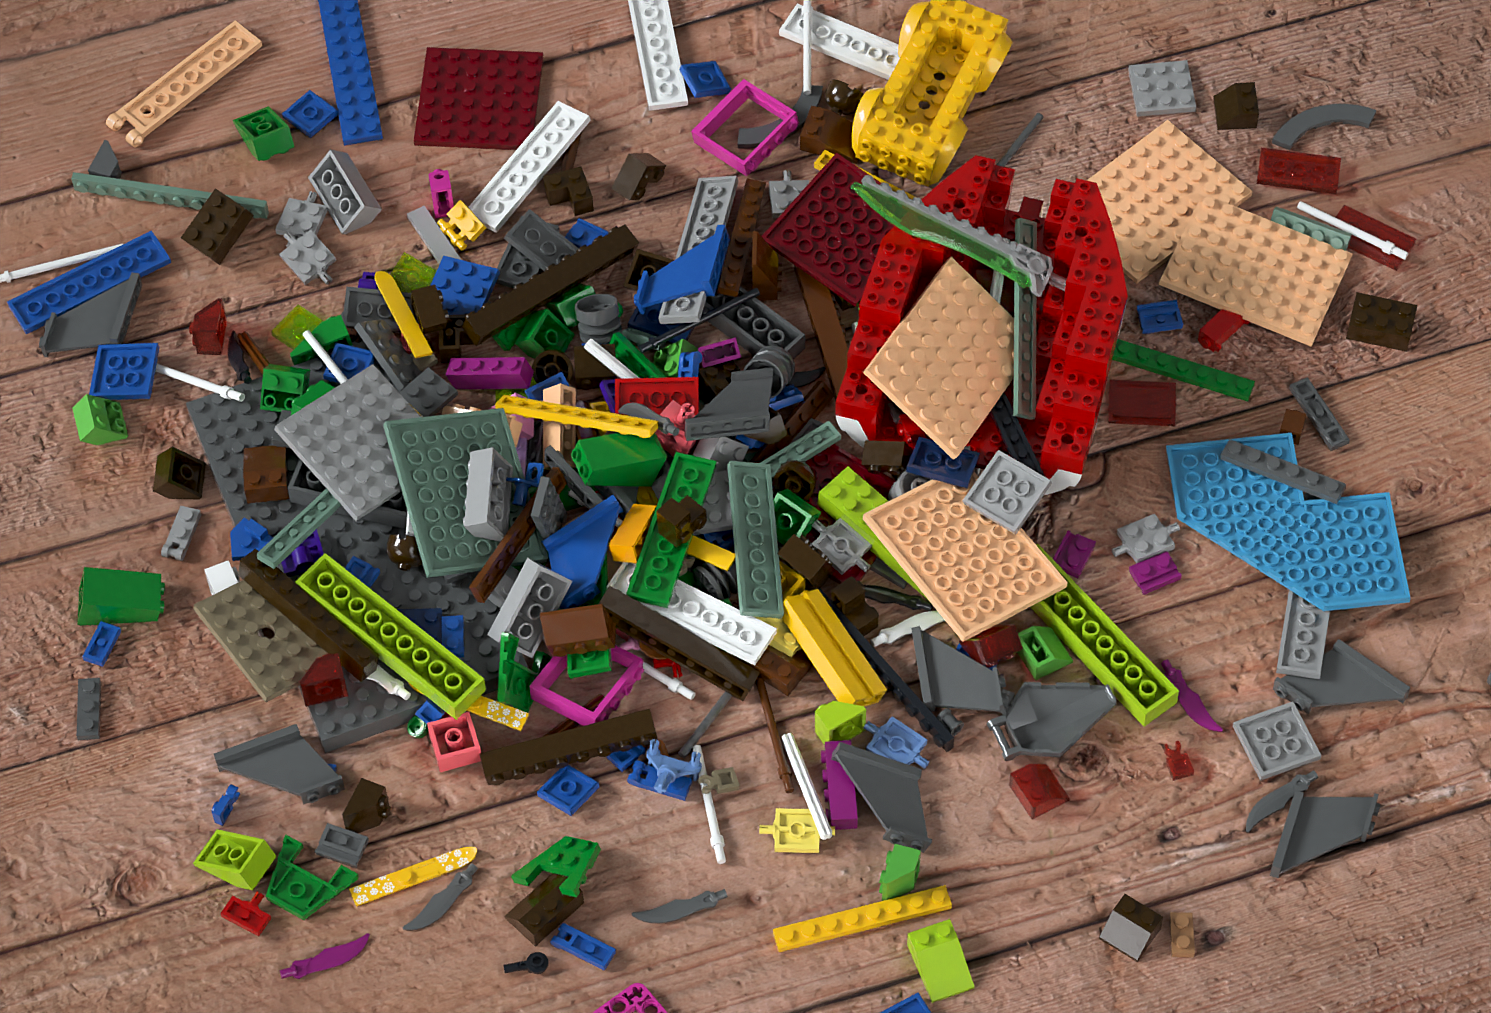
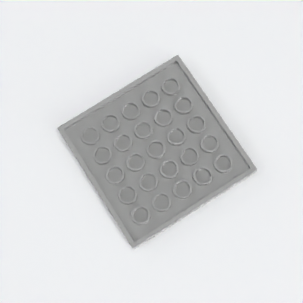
M372 364L275 425L274 430L335 499L339 501L352 518L357 521L402 492L383 424L385 421L418 418L421 416Z

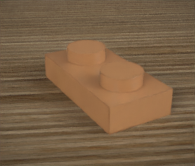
M1170 912L1171 957L1194 958L1193 913Z

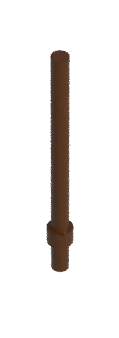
M757 678L755 682L779 768L777 771L779 778L783 780L786 793L794 792L791 780L792 772L786 762L763 678Z

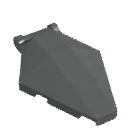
M1024 682L1008 707L1007 715L991 719L987 722V726L990 731H993L1003 751L1002 756L1005 761L1013 760L1019 755L1060 758L1116 705L1117 701L1108 684L1090 685V683L1056 682V685H1041V682ZM1003 725L1014 746L1013 748H1010L1000 728Z

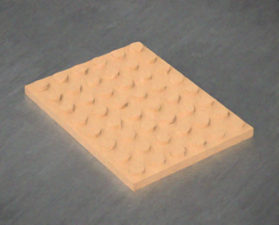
M1168 120L1087 180L1098 185L1111 220L1123 272L1136 284L1171 258L1202 193L1236 207L1252 196V190Z
M1202 193L1160 279L1159 285L1217 309H1224L1242 315L1244 320L1312 347L1353 254L1342 249H1335L1328 243L1320 242L1308 235Z
M950 257L945 261L863 373L952 459H955L962 452L1014 378V318L963 267Z
M975 472L968 489L932 479L863 514L865 523L963 642L1065 589L1068 584L1022 528L1015 535L963 504L962 500L979 478Z

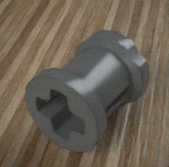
M946 708L936 718L954 737L962 730L964 723L961 720L958 721L951 714L952 711Z

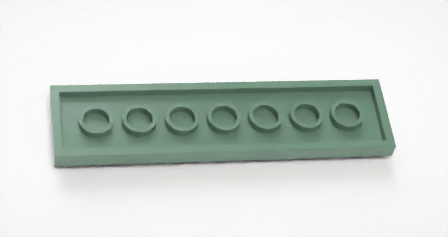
M729 461L727 468L740 615L781 619L784 616L779 555L777 554L778 544L770 464Z

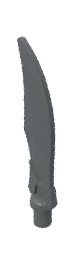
M627 403L618 410L620 414L658 421V429L663 434L671 433L674 436L679 434V428L675 427L669 418L660 416L640 403Z
M1313 770L1307 775H1296L1292 781L1263 797L1249 813L1246 832L1249 833L1260 821L1283 809L1289 799L1294 796L1295 790L1300 792L1307 791L1310 783L1318 778L1317 773Z
M471 863L465 871L456 873L447 888L433 895L420 914L403 926V930L425 928L440 919L463 890L472 885V876L478 870L477 866Z
M725 889L715 893L714 891H705L691 899H675L651 910L633 912L632 916L648 923L672 922L705 908H714L719 900L728 896Z

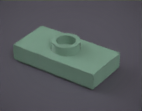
M631 327L622 331V335L628 340L636 342L638 347L648 342L649 338L657 337ZM666 342L658 345V348L656 350L664 348Z

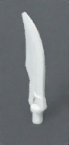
M938 611L923 612L891 628L881 629L879 636L871 639L870 642L873 647L882 643L892 644L905 635L912 634L911 628L920 626L921 630L925 631L932 626L944 622L945 619Z
M378 664L376 671L366 678L378 682L389 694L399 695L404 700L409 699L411 693L404 688L402 681L392 677Z

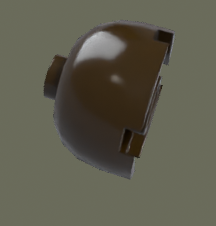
M832 79L825 91L827 105L831 107V111L840 116L842 114H854L864 94L855 87L852 90L848 87L849 84Z
M548 349L541 352L535 358L532 365L534 371L533 379L537 384L560 372L564 374L569 383L573 375V365L570 358L564 352L557 349Z
M791 460L782 464L773 477L776 493L788 489L804 501H807L815 490V473L803 461Z
M396 534L388 537L387 554L391 562L398 565L397 569L410 571L411 568H417L423 564L415 537L406 536V538L399 539L400 535Z

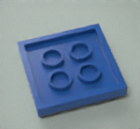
M443 255L431 285L435 284L437 290H441L443 309H447L448 315L469 314L472 311L478 312L488 302L500 272L496 268Z
M158 343L98 345L89 395L108 400L150 399L160 349Z

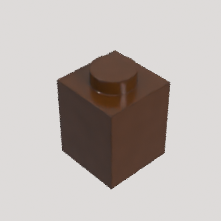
M1286 409L1279 434L1292 433L1294 444L1299 445L1307 414L1298 410Z

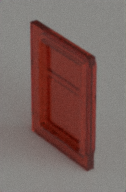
M1110 379L1108 423L1175 427L1176 383Z

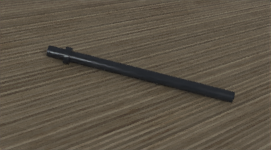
M754 288L702 314L700 322L684 323L656 338L651 337L648 339V342L639 346V350L641 353L650 349L655 350L658 348V345L759 296L760 292L758 288Z

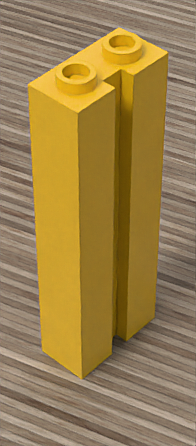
M819 589L805 590L799 595L785 597L783 599V621L838 702L864 707L878 703L886 693V687Z

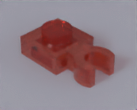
M1179 741L1175 742V750H1171L1168 744H1165L1164 753L1169 757L1166 758V765L1172 780L1175 781L1193 776L1194 769L1188 754L1180 753L1181 743Z

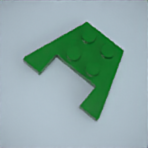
M502 632L497 701L528 713L534 701L530 697L529 686L552 659V656L536 651L532 670L514 661L519 638L510 633Z
M285 835L281 852H279L277 858L278 862L266 893V899L298 918L305 920L357 881L359 876L358 873L341 865L331 880L326 882L293 864V861L304 848L303 843Z
M565 836L512 874L511 878L514 883L529 886L542 871L568 876L559 889L564 895L577 897L580 893L579 887L585 883L587 879L586 873L588 869H592L601 848L597 842Z

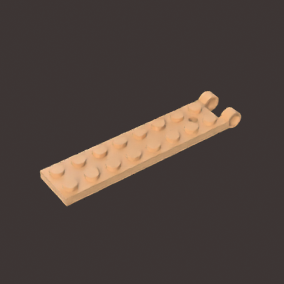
M234 21L121 109L112 113L107 118L106 125L113 131H118L127 120L135 129H132L127 134L126 141L134 148L140 146L144 141V137L261 48L262 41L237 21Z

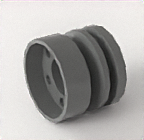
M594 294L578 300L575 304L576 317L579 321L580 339L583 342L587 343L588 340L593 339L598 344L608 343L611 341L614 333L620 332L622 334L621 319L618 316V301L615 296L610 294Z
M770 345L760 349L743 370L773 368L770 398H774L792 379L795 373V363L792 356L786 350L779 346Z
M736 561L733 562L728 572L707 562H703L701 566L693 569V577L700 591L720 601L730 598L731 593H738Z

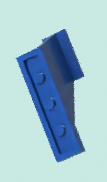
M717 225L714 235L650 277L647 271H643L642 277L638 281L637 294L634 295V304L638 307L640 314H644L648 306L705 291L707 297L715 296L730 242L725 225Z
M614 495L608 497L541 541L548 551L551 570L572 580L559 606L561 610L579 607L601 593L596 584L618 515L623 512Z

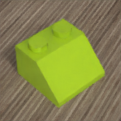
M832 701L828 704L820 705L815 711V733L824 745L826 741L850 740L866 731L864 729L866 724V709L864 706Z

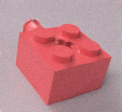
M674 400L663 410L660 416L669 418L674 426L679 428V434L676 436L671 433L663 434L659 429L655 433L662 448L671 454L672 457L675 456L676 452L690 455L696 448L699 440L686 441L685 419L695 417L693 414L695 408L692 405L689 410L690 403H684L681 406Z
M445 712L440 720L427 723L429 737L440 772L481 762L479 754L481 749L470 712L463 713L457 720Z

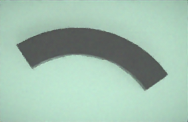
M811 85L810 95H805L802 89L800 98L792 108L797 113L799 125L786 138L803 128L811 105L819 106L823 86ZM780 118L770 124L755 128H739L738 148H756L783 120Z
M1329 104L1314 107L1297 114L1287 121L1273 137L1272 144L1291 150L1293 145L1305 135V132L1312 128L1316 129L1331 125L1333 122H1343V124L1369 128L1377 110L1353 104Z

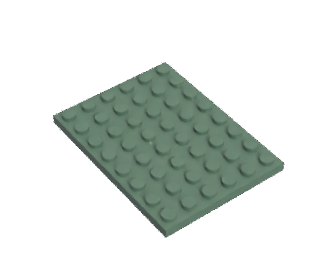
M504 408L385 421L383 427L426 577L481 571L500 542L475 537L464 527L463 518L465 517L466 481L469 474L468 462L470 461V452L493 447L513 466L512 478L525 480ZM512 483L508 530L524 509V506L512 504L516 489L514 483ZM529 491L527 494L526 505L531 499ZM537 527L510 566L524 565L527 558L537 563L547 562L549 557L545 546L541 542L543 538Z

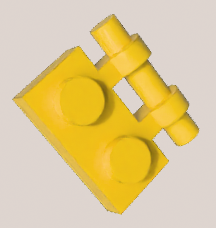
M459 200L447 213L451 219L449 222L446 223L444 219H440L437 222L444 235H447L451 239V243L461 251L467 247L464 243L467 238L474 242L487 228L462 200ZM457 226L461 230L459 234H456L454 232V229Z

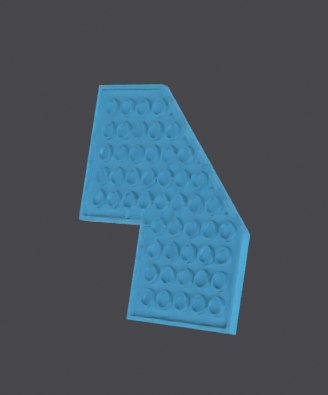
M1292 433L1231 439L1298 465ZM1229 439L1166 446L1177 519L1322 611L1410 602V593L1389 492L1341 497L1337 504L1324 499L1304 501L1303 491L1221 460V453Z

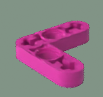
M634 983L593 1013H608L607 1010L610 1013H632L635 1010L638 1013H645V1009L649 1006L656 1007L657 1013H667V1011L646 986L641 983ZM635 991H636L637 993H640V992H641L642 997H641V998H639L638 996H635V997H634L633 992H635ZM617 1003H623L626 1008L622 1012H616L613 1010V1006Z

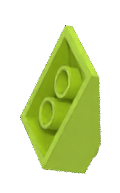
M217 829L193 864L236 887L253 891L277 856L264 839Z
M950 919L908 933L907 946L932 1003L974 989L958 936Z

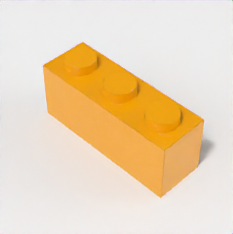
M632 505L613 539L610 540L609 551L612 554L613 561L637 563L657 506Z

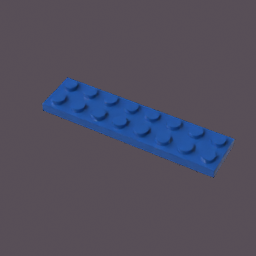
M151 230L7 301V304L27 335L45 326L46 320L50 319L52 312L56 313L57 317L128 280L131 272L139 273L140 278L170 264L171 259Z

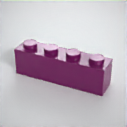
M525 357L451 358L446 377L455 389H528L534 371Z
M851 740L826 741L825 750H821V763H826V769L822 770L823 783H827L828 789H824V802H829V809H825L826 818L831 826H835V830L857 829L858 816L855 785L841 764L831 760L832 753L838 744L843 742L851 745Z

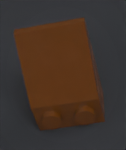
M811 105L800 134V150L821 155L824 150H827L834 155L838 153L851 163L857 164L859 158L855 157L856 154L852 148L853 122L831 110Z
M753 231V289L758 288L760 295L755 298L758 300H778V292H782V280H778V275H782V263H778L777 253L757 231Z
M270 445L244 448L243 478L247 504L290 499L288 493L289 480L286 447Z

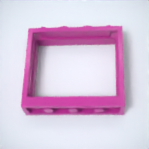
M743 79L691 133L695 144L747 177L797 128L799 121L794 110ZM749 98L783 121L743 161L709 139V137Z
M616 645L615 648H611V660L628 669L594 712L549 690L567 667V655L552 657L529 686L530 697L532 700L583 726L608 720L612 711L618 709L623 697L629 695L634 683L641 679V674L644 672L643 659Z

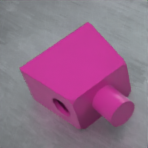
M436 169L428 174L435 219L449 217L447 213L454 207L449 172ZM445 195L446 200L443 202L439 201V196Z

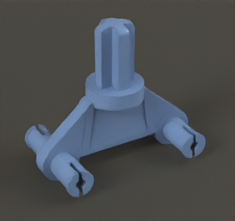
M655 739L650 741V748L647 750L646 756L648 758V765L651 766L652 764V767H655L657 770L658 779L654 789L659 794L666 792L669 784L681 776L689 775V778L693 777V781L698 780V773L702 768V763L700 762L701 754L699 752L698 754L697 751L692 752L691 761L688 763L660 754L658 749L659 741L656 740V743Z

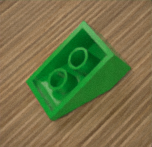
M269 106L233 120L235 127L251 154L258 161L268 160L273 155L286 153L289 149L295 147L289 126Z
M341 315L329 317L311 332L327 354L333 351L336 343L353 345ZM306 339L290 353L294 365L319 357Z

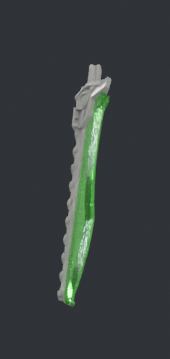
M870 175L863 177L861 180L863 185L858 182H854L851 185V189H854L872 209L890 223L912 236L941 244L968 255L1017 282L1022 288L1029 287L1031 292L1037 297L1042 296V292L1047 284L1065 291L1067 279L1052 272L1051 257L1020 243L1017 244L1014 241L1006 243L1000 234L990 236L984 227H977L975 229L969 220L962 219L958 221L952 212L942 214L936 205H929L927 207L920 198L914 197L909 199L904 190L894 192L888 183H881L879 185Z

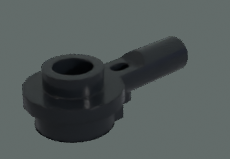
M534 952L528 956L526 961L504 964V972L511 973L528 970L529 973L541 974L548 968L549 960L544 953Z

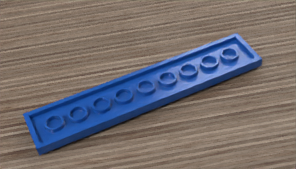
M318 0L344 146L381 140L383 136L358 0Z

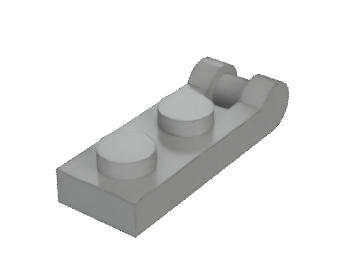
M180 506L167 541L162 547V557L169 558L171 556L175 557L176 560H184L201 517L200 510Z

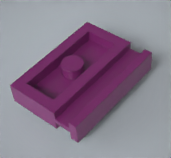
M1068 530L1053 560L1068 575L1079 578L1096 546V541L1079 534H1072Z
M1167 551L1129 567V572L1137 586L1142 590L1143 595L1181 580L1182 576Z

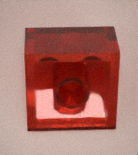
M222 298L216 299L194 315V321L190 322L189 333L193 335L192 345L196 347L197 354L222 355L227 328V317Z
M995 625L964 642L962 640L959 641L960 645L973 660L986 665V667L998 664V660L1001 658H1013L1016 656V652L1023 649L1015 625Z
M338 653L325 654L322 657L316 658L301 679L300 685L306 707L348 696Z
M1028 764L1010 773L1009 786L1032 820L1070 801L1069 796L1047 764Z

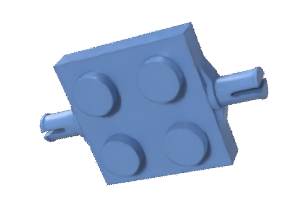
M893 716L881 727H877L870 721L865 724L864 729L874 735L871 742L866 746V751L907 765L915 762L923 767V769L928 766L929 760L919 755L921 750L927 745L926 738Z

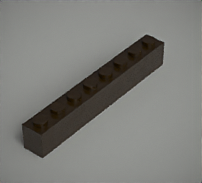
M256 548L240 560L238 576L356 679L362 682L376 671L379 655L278 567L273 569L258 560L257 553L259 551Z
M609 586L599 604H603L614 621L616 629L741 701L745 700L760 674L752 666L722 651L677 623L663 617L657 611H653L639 601L630 598L618 589Z
M649 708L479 754L488 785H500L507 780H519L529 774H542L548 769L564 768L568 764L575 762H587L590 758L597 756L606 757L613 752L628 751L635 746H648L652 739L656 741L658 737Z

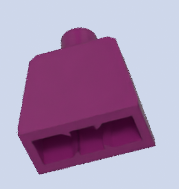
M736 337L698 348V351L702 354L701 362L703 368L741 358Z

